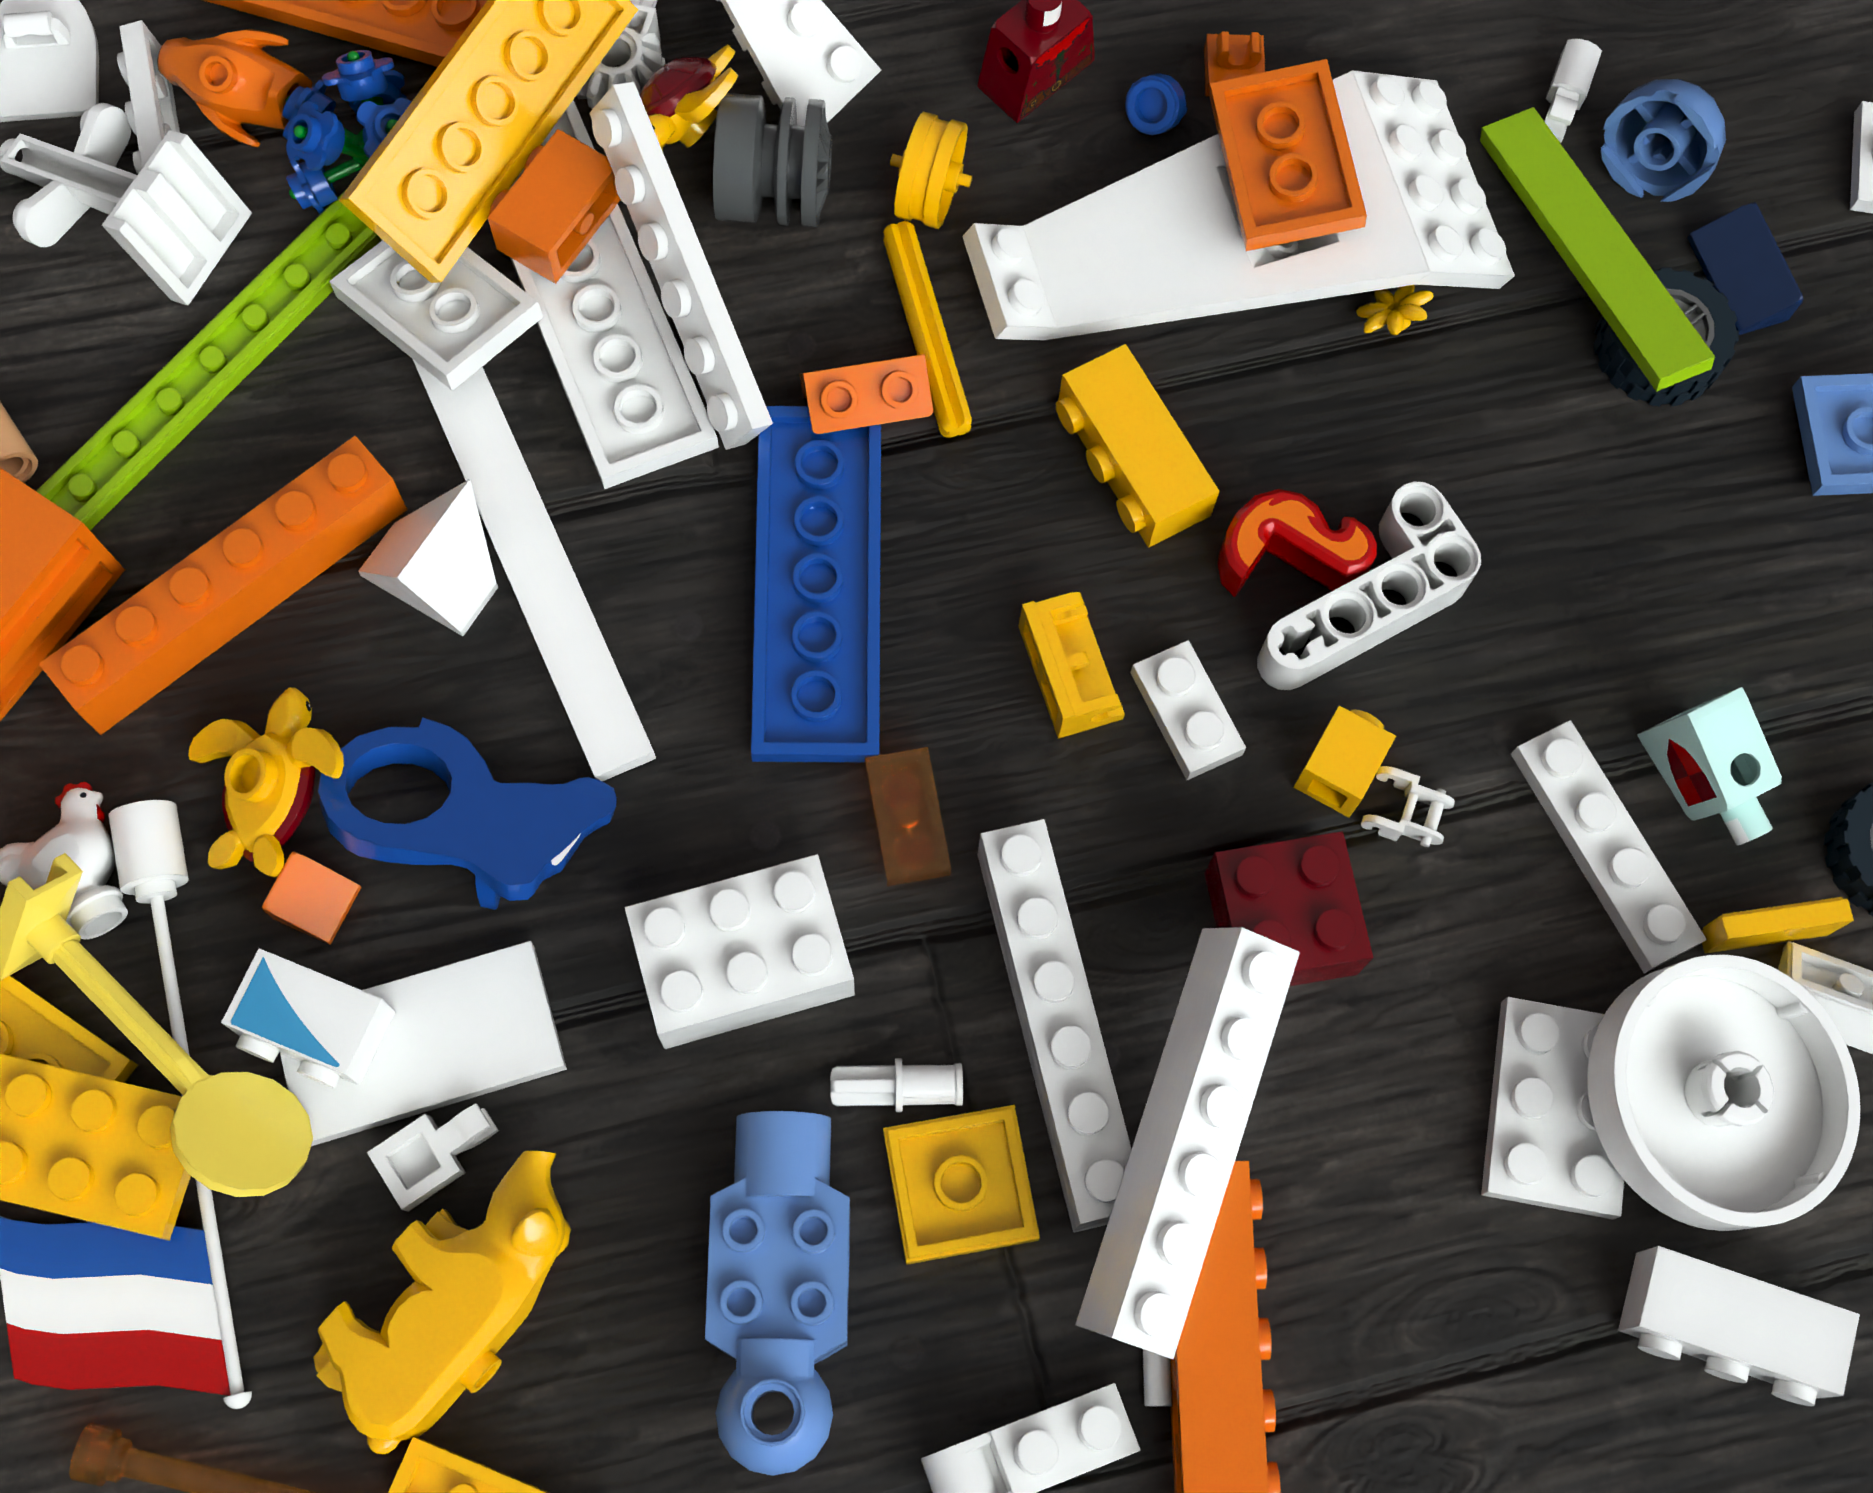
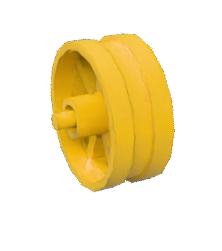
M924 111L919 115L903 156L892 154L890 166L899 168V179L894 202L896 218L907 221L915 219L922 221L925 226L939 229L943 225L954 193L957 192L959 185L969 188L972 182L971 175L963 174L964 164L962 163L968 131L966 123L953 119L948 122L939 119L938 115Z

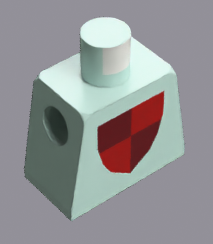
M1743 687L1689 708L1637 734L1683 811L1691 820L1695 821L1720 813L1736 845L1756 839L1773 829L1757 796L1780 785L1782 776Z

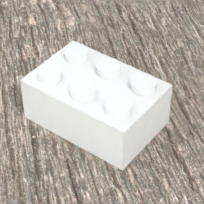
M818 854L624 907L656 1031L664 1049L855 996L854 977Z

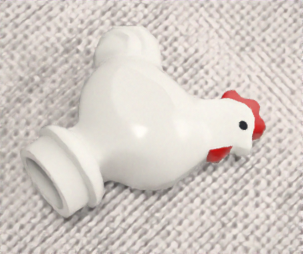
M88 782L66 784L62 794L55 798L56 806L61 809L59 824L35 842L11 843L0 849V882L5 886L8 885L9 881L19 876L33 890L46 884L54 858L64 853L78 865L83 873L66 922L84 940L96 938L111 931L128 914V910L122 902L123 894L120 889L115 886L105 885L116 865L112 838L103 824L106 816L100 807L104 798L103 794L93 791V787Z

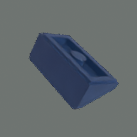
M1755 202L1737 208L1693 231L1687 237L1708 281L1714 284L1713 287L1719 293L1723 292L1729 300L1727 304L1731 311H1735L1738 320L1735 326L1736 330L1739 331V335L1788 321L1802 304L1803 295Z

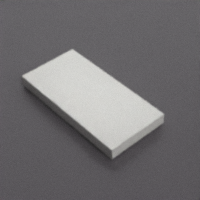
M532 941L362 990L382 998L395 1011V1014L360 1086L342 1078H339L335 1088L318 1083L297 1072L301 1061L280 1053L288 1090L297 1097L309 1115L313 1135L311 1146L567 1070Z

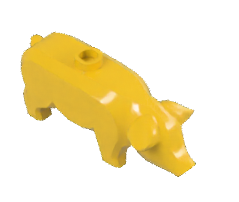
M524 1151L493 1192L486 1220L479 1227L467 1230L458 1226L449 1212L442 1208L426 1225L422 1221L416 1220L405 1229L395 1240L392 1250L415 1282L396 1299L385 1317L381 1332L370 1328L363 1321L357 1319L347 1301L338 1305L318 1327V1334L322 1340V1345L313 1357L315 1368L318 1372L316 1376L327 1387L342 1392L349 1420L360 1433L367 1436V1444L374 1453L387 1454L394 1450L400 1441L419 1437L428 1431L466 1388L471 1393L477 1392L494 1376L501 1366L502 1360L495 1354L526 1319L536 1302L553 1262L569 1243L570 1224L563 1216L551 1185L550 1168L556 1153Z

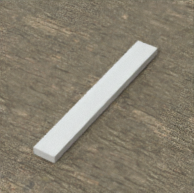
M413 360L465 481L471 480L478 511L595 779L605 781L656 759L654 750L483 367L452 391Z

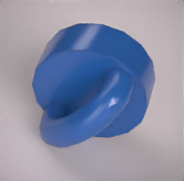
M1157 73L1142 77L1133 83L1127 92L1125 101L1127 117L1132 126L1141 133L1155 135L1167 132L1178 125L1188 111L1183 89L1179 82L1169 75Z

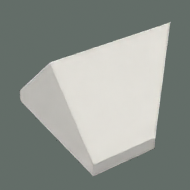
M470 479L396 521L358 571L363 578L461 636L465 635L498 589Z

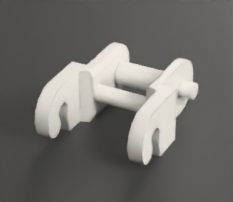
M1379 767L1376 778L1383 782H1387L1388 778L1393 779V786L1403 790L1405 797L1408 798L1399 823L1381 816L1368 814L1363 816L1361 827L1367 830L1377 827L1379 828V836L1397 841L1401 835L1421 841L1420 844L1424 847H1430V844H1442L1444 836L1437 832L1443 809L1453 808L1455 800L1446 795V791L1443 789L1435 791L1418 785L1420 776L1394 767ZM1417 801L1430 805L1424 826L1411 822Z

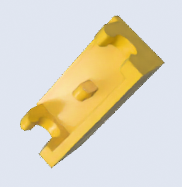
M1080 592L1067 593L1036 603L1031 601L1022 604L1019 630L1058 739L1123 720L1125 715L1118 694L1115 693Z

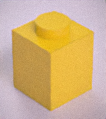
M1339 705L1293 788L1350 818L1366 794L1396 735L1384 730L1382 722L1373 715L1362 710L1354 709L1349 711Z

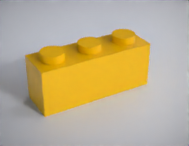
M1126 344L1062 375L1059 398L1056 402L1058 417L1069 434L1072 435L1077 432L1087 449L1086 459L1093 475L1100 483L1108 482L1118 498L1116 506L1120 518L1130 532L1135 533L1138 531L1149 548L1211 517L1219 489Z

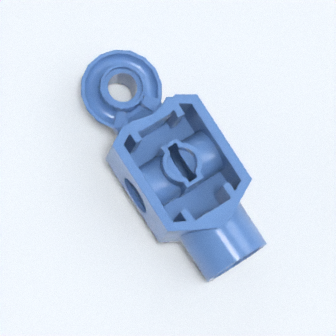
M761 1111L738 1115L736 1117L734 1184L710 1197L705 1339L711 1345L736 1360V1369L722 1387L715 1413L718 1434L731 1458L749 1471L771 1476L797 1471L813 1460L827 1441L833 1418L830 1392L818 1372L814 1369V1365L848 1346L850 1197L830 1187L831 1118L808 1112ZM781 1393L787 1396L793 1404V1420L789 1427L780 1434H764L755 1424V1406L760 1398L766 1394Z

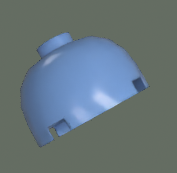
M1682 79L1653 80L1630 92L1606 119L1603 130L1605 129V143L1601 147L1602 161L1612 179L1628 193L1642 198L1644 195L1643 190L1653 196H1664L1660 202H1673L1692 195L1708 180L1715 170L1726 141L1725 120L1714 98L1700 86Z

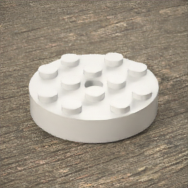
M1706 955L1694 957L1654 971L1631 984L1614 1000L1597 1028L1589 1055L1587 1073L1588 1097L1594 1126L1606 1154L1620 1176L1643 1200L1658 1211L1679 1222L1706 1230L1732 1231L1770 1226L1795 1219L1812 1210L1834 1190L1843 1177L1852 1159L1860 1126V1093L1857 1075L1846 1043L1829 1014L1803 986L1788 975L1772 966L1742 956Z

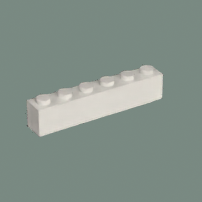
M1045 819L980 834L977 855L1073 1233L1108 1225L1132 1148Z
M1243 927L1202 929L1075 1325L1174 1359L1298 960L1299 951Z

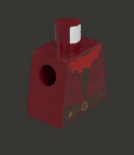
M1021 0L998 18L991 27L978 80V88L1016 123L1020 122L1094 61L1093 16L1090 11L1078 0Z

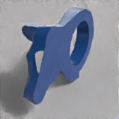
M423 717L419 727H386L355 737L341 748L344 755V767L341 776L333 779L321 773L318 789L321 812L328 830L348 851L359 857L389 863L454 865L467 868L475 875L477 898L480 907L493 910L498 908L501 897L509 901L528 900L536 892L542 881L560 873L583 839L596 829L611 822L617 801L613 787L603 781L589 777L578 778L565 784L499 783L493 779L486 762L467 737L450 726ZM390 764H414L431 770L446 782L450 791L448 798L440 809L425 819L407 824L383 823L366 817L351 804L348 795L358 779L375 768Z

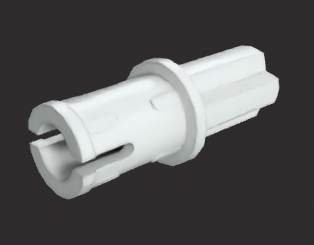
M895 1058V1065L836 1066L832 1068L830 1074L831 1101L835 1106H895L896 1112H902L903 1105L955 1104L956 1106H962V1063H955L954 1065H902V1058Z

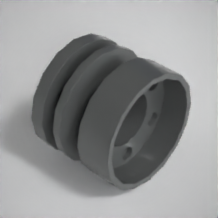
M727 93L719 102L715 130L713 160L715 219L718 221L756 223L761 211L763 197H773L778 224L788 226L791 217L793 199H800L802 226L818 228L820 213L826 197L829 195L832 165V135H830L826 120L825 101L809 99L805 126H797L795 98L785 97L778 124H767L766 107L761 95Z

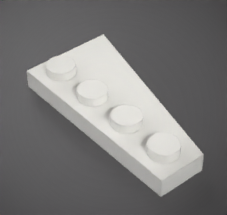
M715 0L722 2L735 26L732 32L742 50L749 51L764 78L761 84L772 104H778L781 109L785 97L795 98L797 126H805L809 99L825 101L826 120L828 123L881 71L879 66L822 0Z

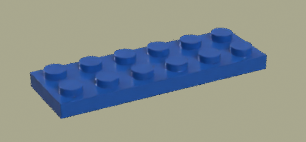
M766 406L773 424L758 436L751 733L752 762L879 763L881 424L816 434L811 428L808 406Z

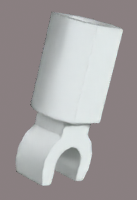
M1567 40L1546 99L1551 104L1544 122L1560 143L1563 140L1567 126H1570L1575 111L1580 110L1588 94L1602 52L1596 44L1588 40Z

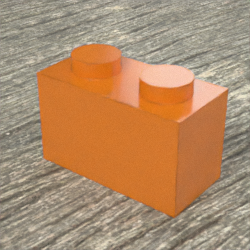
M557 129L545 146L539 145L531 152L526 161L524 172L511 189L501 191L493 201L488 221L496 249L556 284L621 200L616 191L615 176L608 158Z

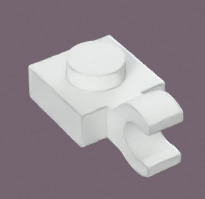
M475 1103L440 1128L437 1127L431 1116L424 1114L368 1151L367 1154L401 1210L409 1212L466 1173L456 1155L483 1143L499 1130L486 1109H480L478 1104Z

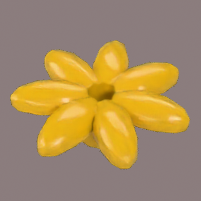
M1414 285L1398 287L1394 295L1387 289L1376 290L1374 292L1376 302L1360 306L1356 311L1359 317L1368 318L1364 324V333H1372L1387 324L1390 334L1398 335L1410 326L1411 321L1427 319L1426 311L1420 306L1432 300L1434 297L1433 293L1429 290L1414 292Z

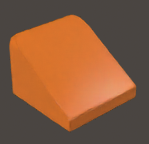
M293 851L267 895L262 909L273 920L331 945L362 887L320 863Z

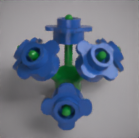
M369 50L350 51L336 59L338 69L324 74L322 80L320 79L314 87L303 88L299 86L286 98L282 117L289 120L284 128L283 137L288 140L286 151L290 163L295 170V173L286 176V179L291 188L289 190L290 197L297 199L303 210L313 206L320 215L325 210V206L338 200V195L332 183L361 170L410 105L411 101L401 93V88L405 85L404 76L395 70H390L394 67L393 59L390 57L373 59ZM337 84L341 99L349 101V106L354 110L357 121L364 126L357 135L343 127L341 121L338 120L334 113L336 101L324 94L327 86ZM341 153L351 156V160L327 171L323 167L334 163Z

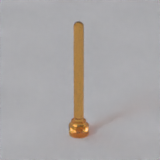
M89 1423L81 1433L73 1452L69 1472L71 1480L99 1487L103 1486L106 1481L117 1483L122 1477H127L189 1493H317L132 1448V1440L122 1438L120 1429L96 1423Z

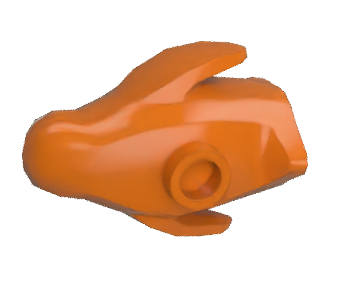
M246 29L199 40H191L185 37L165 41L158 53L157 65L159 72L171 84L182 88L220 132L251 147H259L261 143L246 132L241 124L284 129L289 120L282 117L286 98L297 87L312 88L313 84L302 72L262 50L265 46L289 45L288 39L267 31Z

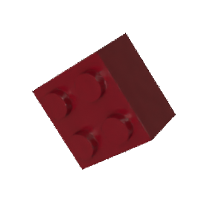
M1343 831L1215 852L1204 874L1216 928L1243 927L1299 951L1289 987L1358 975L1374 958Z

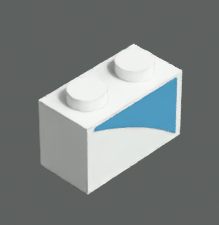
M259 948L221 1023L240 1036L236 1044L237 1048L271 1063H274L280 1052L301 1061L297 1070L299 1074L323 1085L335 1088L339 1078L359 1086L361 1085L395 1011L382 998Z

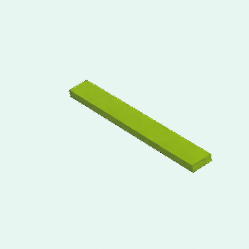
M342 193L338 200L331 203L36 492L83 522L91 530L333 292L329 281L376 246L382 239L339 201L343 195Z

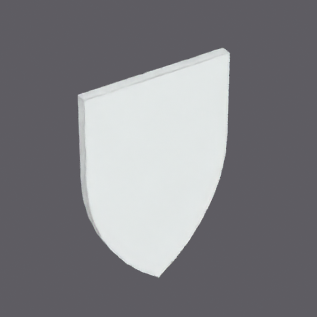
M3 0L0 3V122L80 117L88 108L98 104V41L93 24L79 0Z

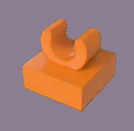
M1223 31L1220 34H1207L1204 45L1206 96H1209L1210 83L1265 72L1264 35H1260L1259 32H1252L1251 35H1230L1229 32Z

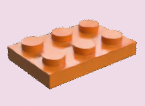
M1327 59L1210 83L1209 97L1246 251L1365 227L1367 214Z

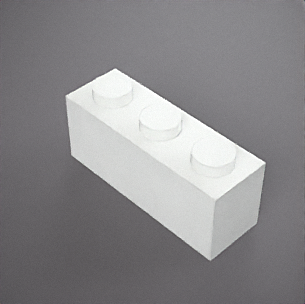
M1656 1246L1636 1253L1618 1331L1640 1338L1638 1348L1646 1353L1670 1360H1680L1681 1353L1706 1361L1704 1371L1713 1376L1738 1383H1747L1748 1376L1772 1383L1771 1394L1780 1399L1800 1405L1815 1406L1817 1398L1844 1395L1860 1314Z

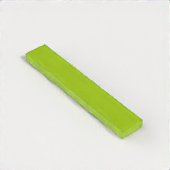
M1532 107L1482 127L1480 142L1655 391H1660L1711 370L1715 359L1713 352L1536 109Z

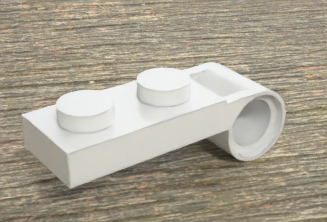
M1113 1383L921 1458V1462L932 1493H1037L1141 1450L1116 1384Z

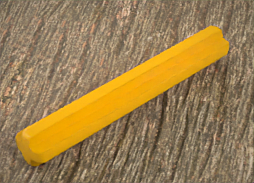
M909 221L889 224L884 228L883 241L917 355L925 354L932 405L940 434L946 438L964 435L971 430L972 417L914 225Z

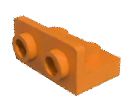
M925 354L800 373L803 398H807L811 428L816 434L928 417L933 413Z

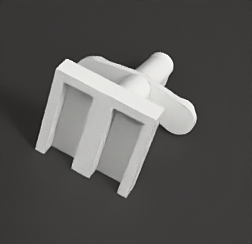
M98 103L83 113L80 120L81 133L74 152L21 133L16 139H8L1 145L0 167L6 173L43 187L28 199L21 200L13 211V224L24 240L39 247L52 246L92 207L108 214L102 226L169 299L187 306L252 214L187 134L169 130L138 175L116 168L129 142L131 127L126 113L122 109L108 103ZM21 149L23 158L21 162L15 160V156Z

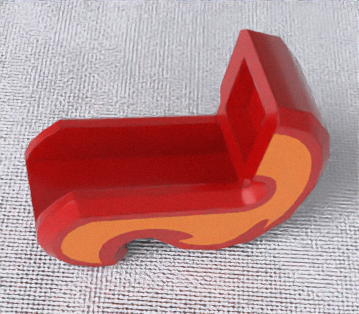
M1276 489L1255 495L1235 514L1222 542L1217 565L1221 584L1234 597L1237 596L1266 551L1334 591L1369 572L1377 556V543L1368 527L1354 517H1344L1337 530H1331L1318 505L1301 493Z

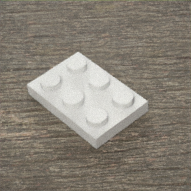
M383 240L329 281L339 300L452 391L543 318L537 300L468 247L443 281L439 283H430Z
M1507 997L1501 1002L1481 1190L1482 1196L1612 1220L1621 1217L1624 1179L1610 1161L1601 1144L1594 1126L1588 1097L1587 1073L1589 1055L1597 1028L1605 1014Z

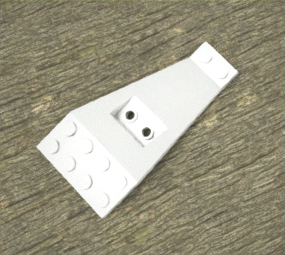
M1354 70L1333 79V84L1367 214L1366 224L1363 228L1246 251L1219 135L1216 134L1024 226L973 223L962 236L995 339L1050 340L1409 285L1500 289L1515 274L1506 255L1505 243L1499 236L1486 205L1485 193L1478 185L1466 155V146L1458 135L1446 105V96L1439 87L1437 80Z

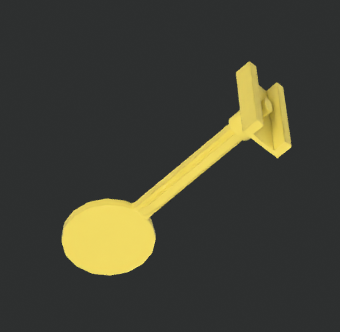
M66 853L54 858L46 884L35 890L20 876L9 881L0 907V980L41 958L48 964L56 963L183 1095L178 1103L170 1126L173 1152L185 1171L208 1189L234 1197L264 1196L288 1185L304 1167L313 1141L309 1115L297 1097L275 1080L250 1072H221L216 1075H208L79 943L81 936L66 922L83 871Z

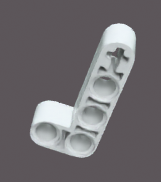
M1411 482L1404 484L1395 492L1379 523L1380 539L1393 559L1281 618L1271 627L1257 659L1259 673L1268 685L1278 690L1299 688L1452 605L1462 597L1481 566V553L1447 500L1434 486L1425 482ZM1401 513H1411L1417 516L1424 526H1413L1407 523L1402 518ZM1434 562H1444L1451 565L1458 576L1451 577L1442 574L1436 568ZM1390 589L1399 592L1405 598L1407 604L1396 605L1388 601L1382 590ZM1342 617L1348 620L1354 626L1356 632L1349 634L1336 630L1329 618ZM1309 638L1310 642L1306 645L1299 659L1294 652L1303 648ZM1280 648L1283 650V652L1286 653V655H1283V654L1279 651Z

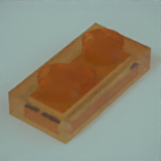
M928 747L866 757L865 769L887 886L951 876V864Z

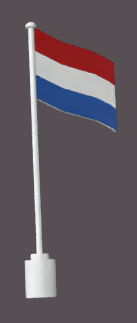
M168 800L133 802L115 808L108 815L120 891L124 894L135 895L136 902L151 903L172 1038L189 1055L164 902L176 897V888L185 885L189 881L177 806L174 802ZM195 1179L203 1230L174 1226L170 1241L92 1222L45 1225L17 1221L0 1216V1281L14 1379L32 1385L67 1390L165 1386L228 1395L223 1398L228 1407L233 1409L245 1407L252 1398V1391L244 1392L212 1190Z

